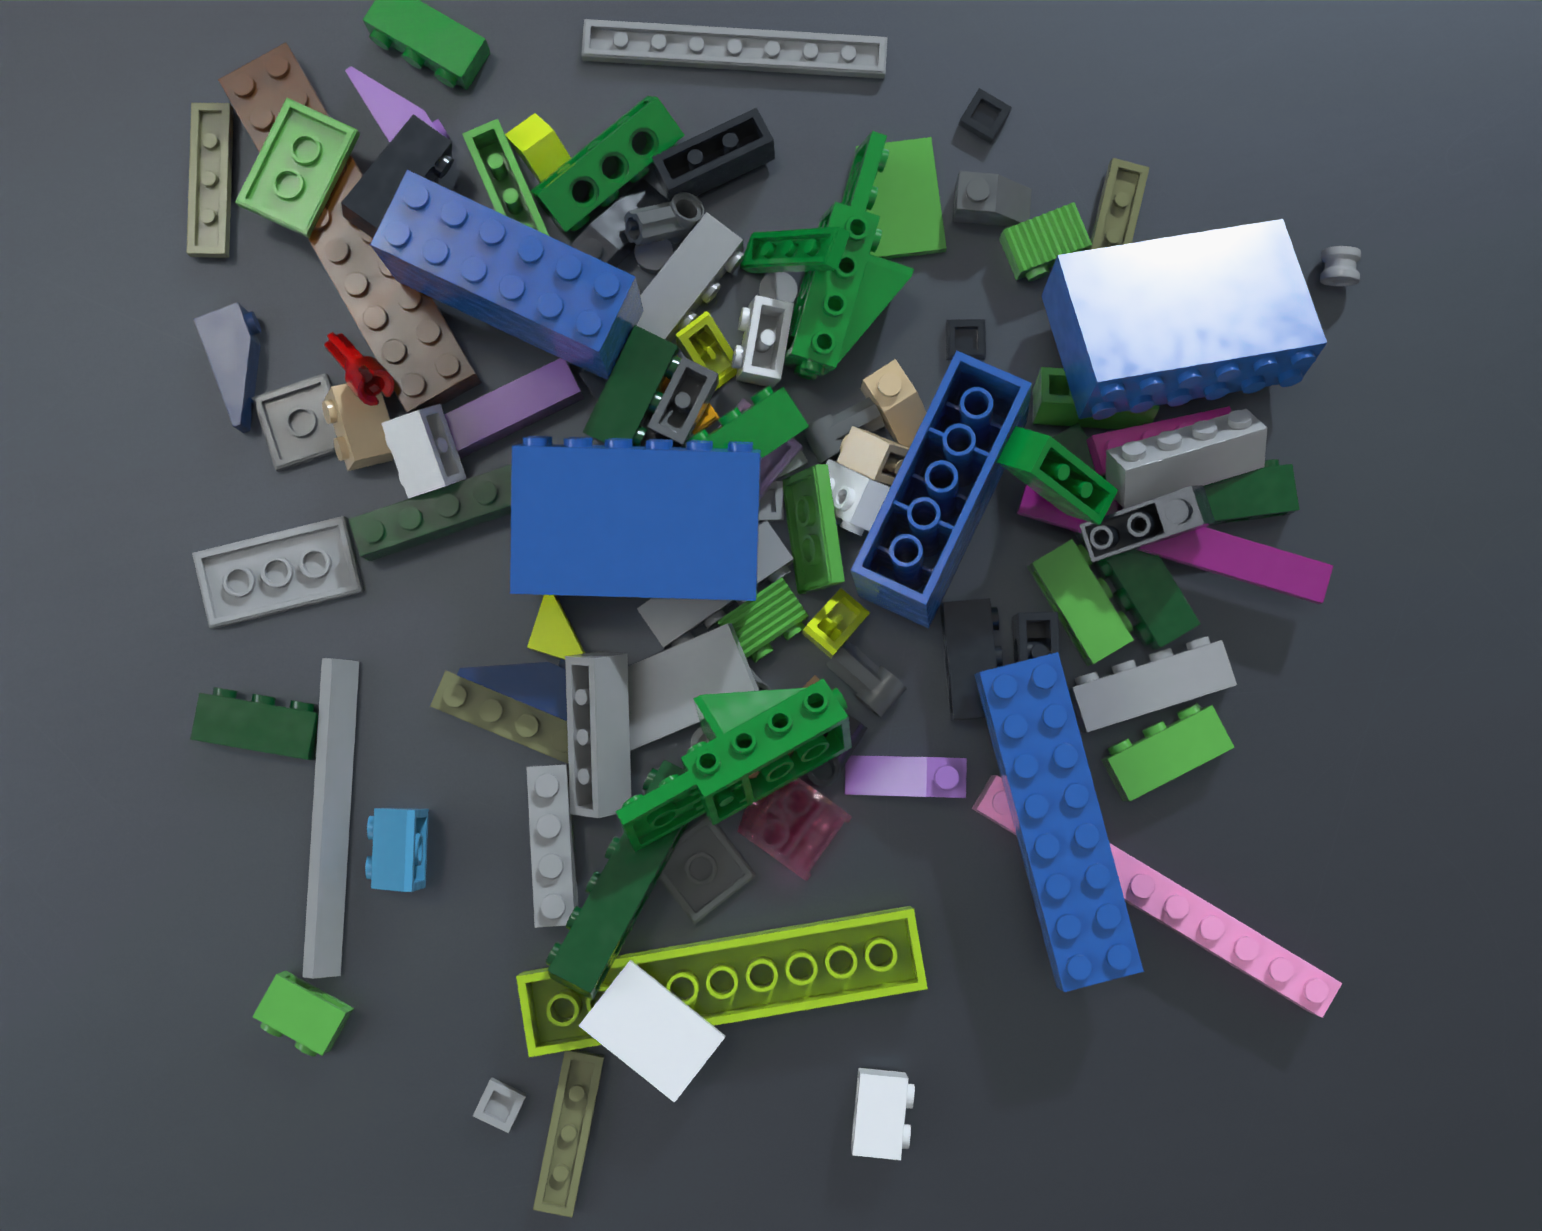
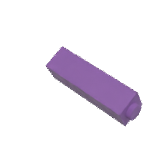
M559 358L444 414L461 459L584 399L566 361Z

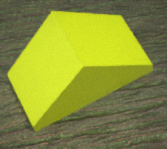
M536 113L505 134L509 143L539 183L571 158L555 131Z
M707 311L675 334L677 346L687 359L718 373L719 384L716 390L737 375V369L732 368L734 352Z
M840 588L805 626L802 634L828 657L832 658L870 612Z
M544 595L527 647L531 650L565 660V656L583 654L585 651L557 596Z

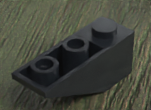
M1195 485L1106 515L1100 525L1086 522L1080 524V528L1091 562H1096L1215 524L1216 522L1204 486Z

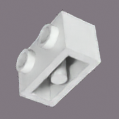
M756 295L748 305V308L742 307L738 330L744 331L742 346H735L732 358V368L737 369V381L762 386L770 385L773 388L781 380L794 303Z
M441 404L420 409L381 423L385 432L387 446L392 452L399 472V480L405 488L408 498L467 479Z
M828 459L826 464H828L836 523L840 524V527L862 536L864 529L870 531L890 487Z
M858 1068L851 1140L853 1156L901 1160L902 1149H909L911 1125L904 1124L906 1108H913L915 1086L914 1084H908L909 1078L906 1072Z

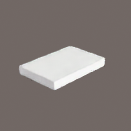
M631 960L579 1024V1027L674 1103L725 1038L722 1032Z

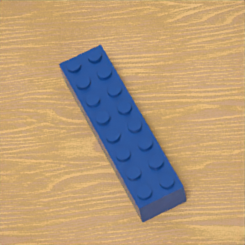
M1056 652L974 674L1056 987L1063 992L1144 972L1059 653Z

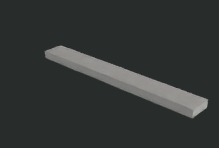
M584 19L582 60L885 79L888 37Z
M322 658L303 978L314 979L341 976L359 661Z

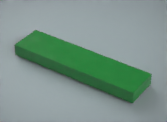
M840 226L753 232L740 268L749 273L837 270L851 232Z

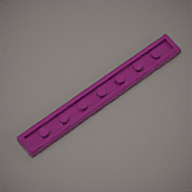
M1025 484L1017 514L1082 533L1080 524L1088 521L1066 515ZM1113 500L1106 515L1123 510V507L1116 500ZM1207 527L1136 549L1316 604L1324 602L1334 566Z

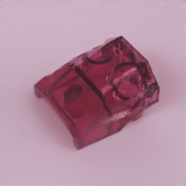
M797 778L749 805L743 813L738 832L807 881L811 876L809 873L811 868L845 821L849 823L852 816L800 778Z

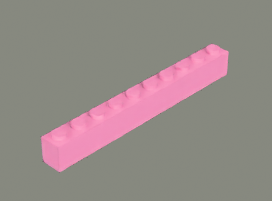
M991 775L972 809L1016 835L1002 778L998 775ZM1110 844L1125 902L1309 1013L1323 1018L1341 987V982Z

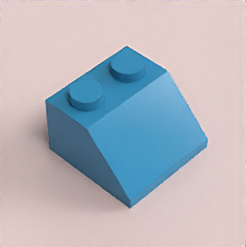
M374 808V816H369L367 822L368 840H373L372 856H367L365 866L366 879H371V889L414 892L426 888L429 809Z

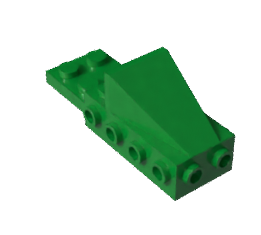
M872 131L856 149L841 203L835 201L821 216L818 228L840 226L851 233L837 270L805 271L791 317L783 364L794 368V374L801 378L816 380L817 376L823 377L834 370L841 359L912 277L914 271L913 268L870 254V252H876L882 236V230L877 228L880 216L866 211L873 208L878 193V187L873 186L877 173L883 172L889 156V150L884 149L887 135Z
M824 678L807 688L699 695L693 698L702 731L709 742L702 741L689 748L686 755L681 757L685 773L682 775L674 774L660 782L657 789L646 795L639 794L629 798L623 803L622 808L615 812L634 852L704 813L707 814L714 826L852 748L850 722L845 712L848 709L847 703L838 688L831 690ZM759 772L755 778H749L751 774Z

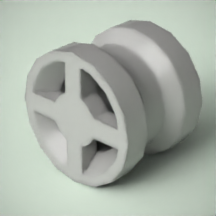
M1334 246L1323 249L1321 251V260L1325 263V269L1320 273V282L1329 286L1358 284L1360 282V272L1356 269L1357 262L1361 259V250L1351 246Z

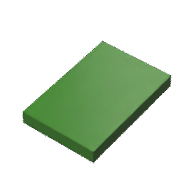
M286 98L235 203L248 211L310 238L360 136L359 131L292 99Z
M932 138L886 142L884 149L889 150V156L883 172L877 173L873 186L878 187L873 208L866 211L880 216L877 228L882 230L878 248L875 253L870 252V254L883 259H893L946 252L947 247Z
M818 464L782 480L798 594L812 593L845 582L828 464Z

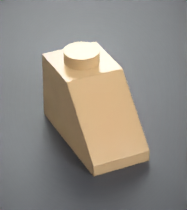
M894 359L863 379L860 389L865 397H870L877 406L885 427L894 441L910 448L927 412L918 392L897 360Z
M852 426L849 434L844 437L841 443L837 463L872 480L892 485L909 448L872 432Z

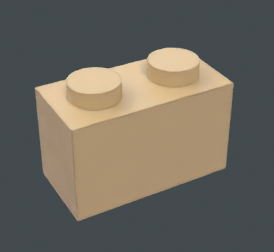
M346 383L332 386L325 397V401L322 402L324 417L328 424L333 423L337 436L334 438V448L338 459L345 461L347 471L392 461L394 458L387 446L385 432L381 424L390 420L382 393L376 396L379 404L370 406L364 404Z

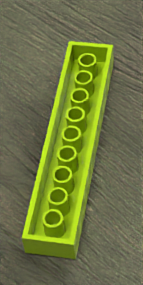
M911 906L618 955L594 1000L552 980L547 971L549 967L524 971L516 976L529 1057L602 1045L579 1027V1024L630 960L713 1026L928 989L915 912Z

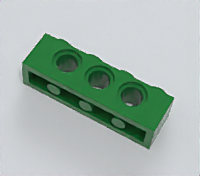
M648 95L530 192L557 228L565 232L569 229L576 231L589 221L590 216L588 214L598 205L605 207L612 203L620 195L618 189L628 181L635 183L644 177L650 170L648 165L653 162L652 157L678 145L677 141L685 136V134L660 99ZM638 132H643L646 136V146L641 152L636 153L632 148V139ZM613 156L617 161V169L613 175L606 177L602 172V163L607 157ZM584 180L588 187L587 194L582 200L575 201L572 196V188L576 182Z

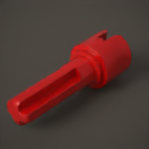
M331 332L327 335L329 340L324 344L326 350L346 371L345 380L348 387L364 404L370 406L378 405L379 400L376 396L381 392L385 397L391 396L395 384L393 377L375 358L363 356L343 333L336 335L334 332Z

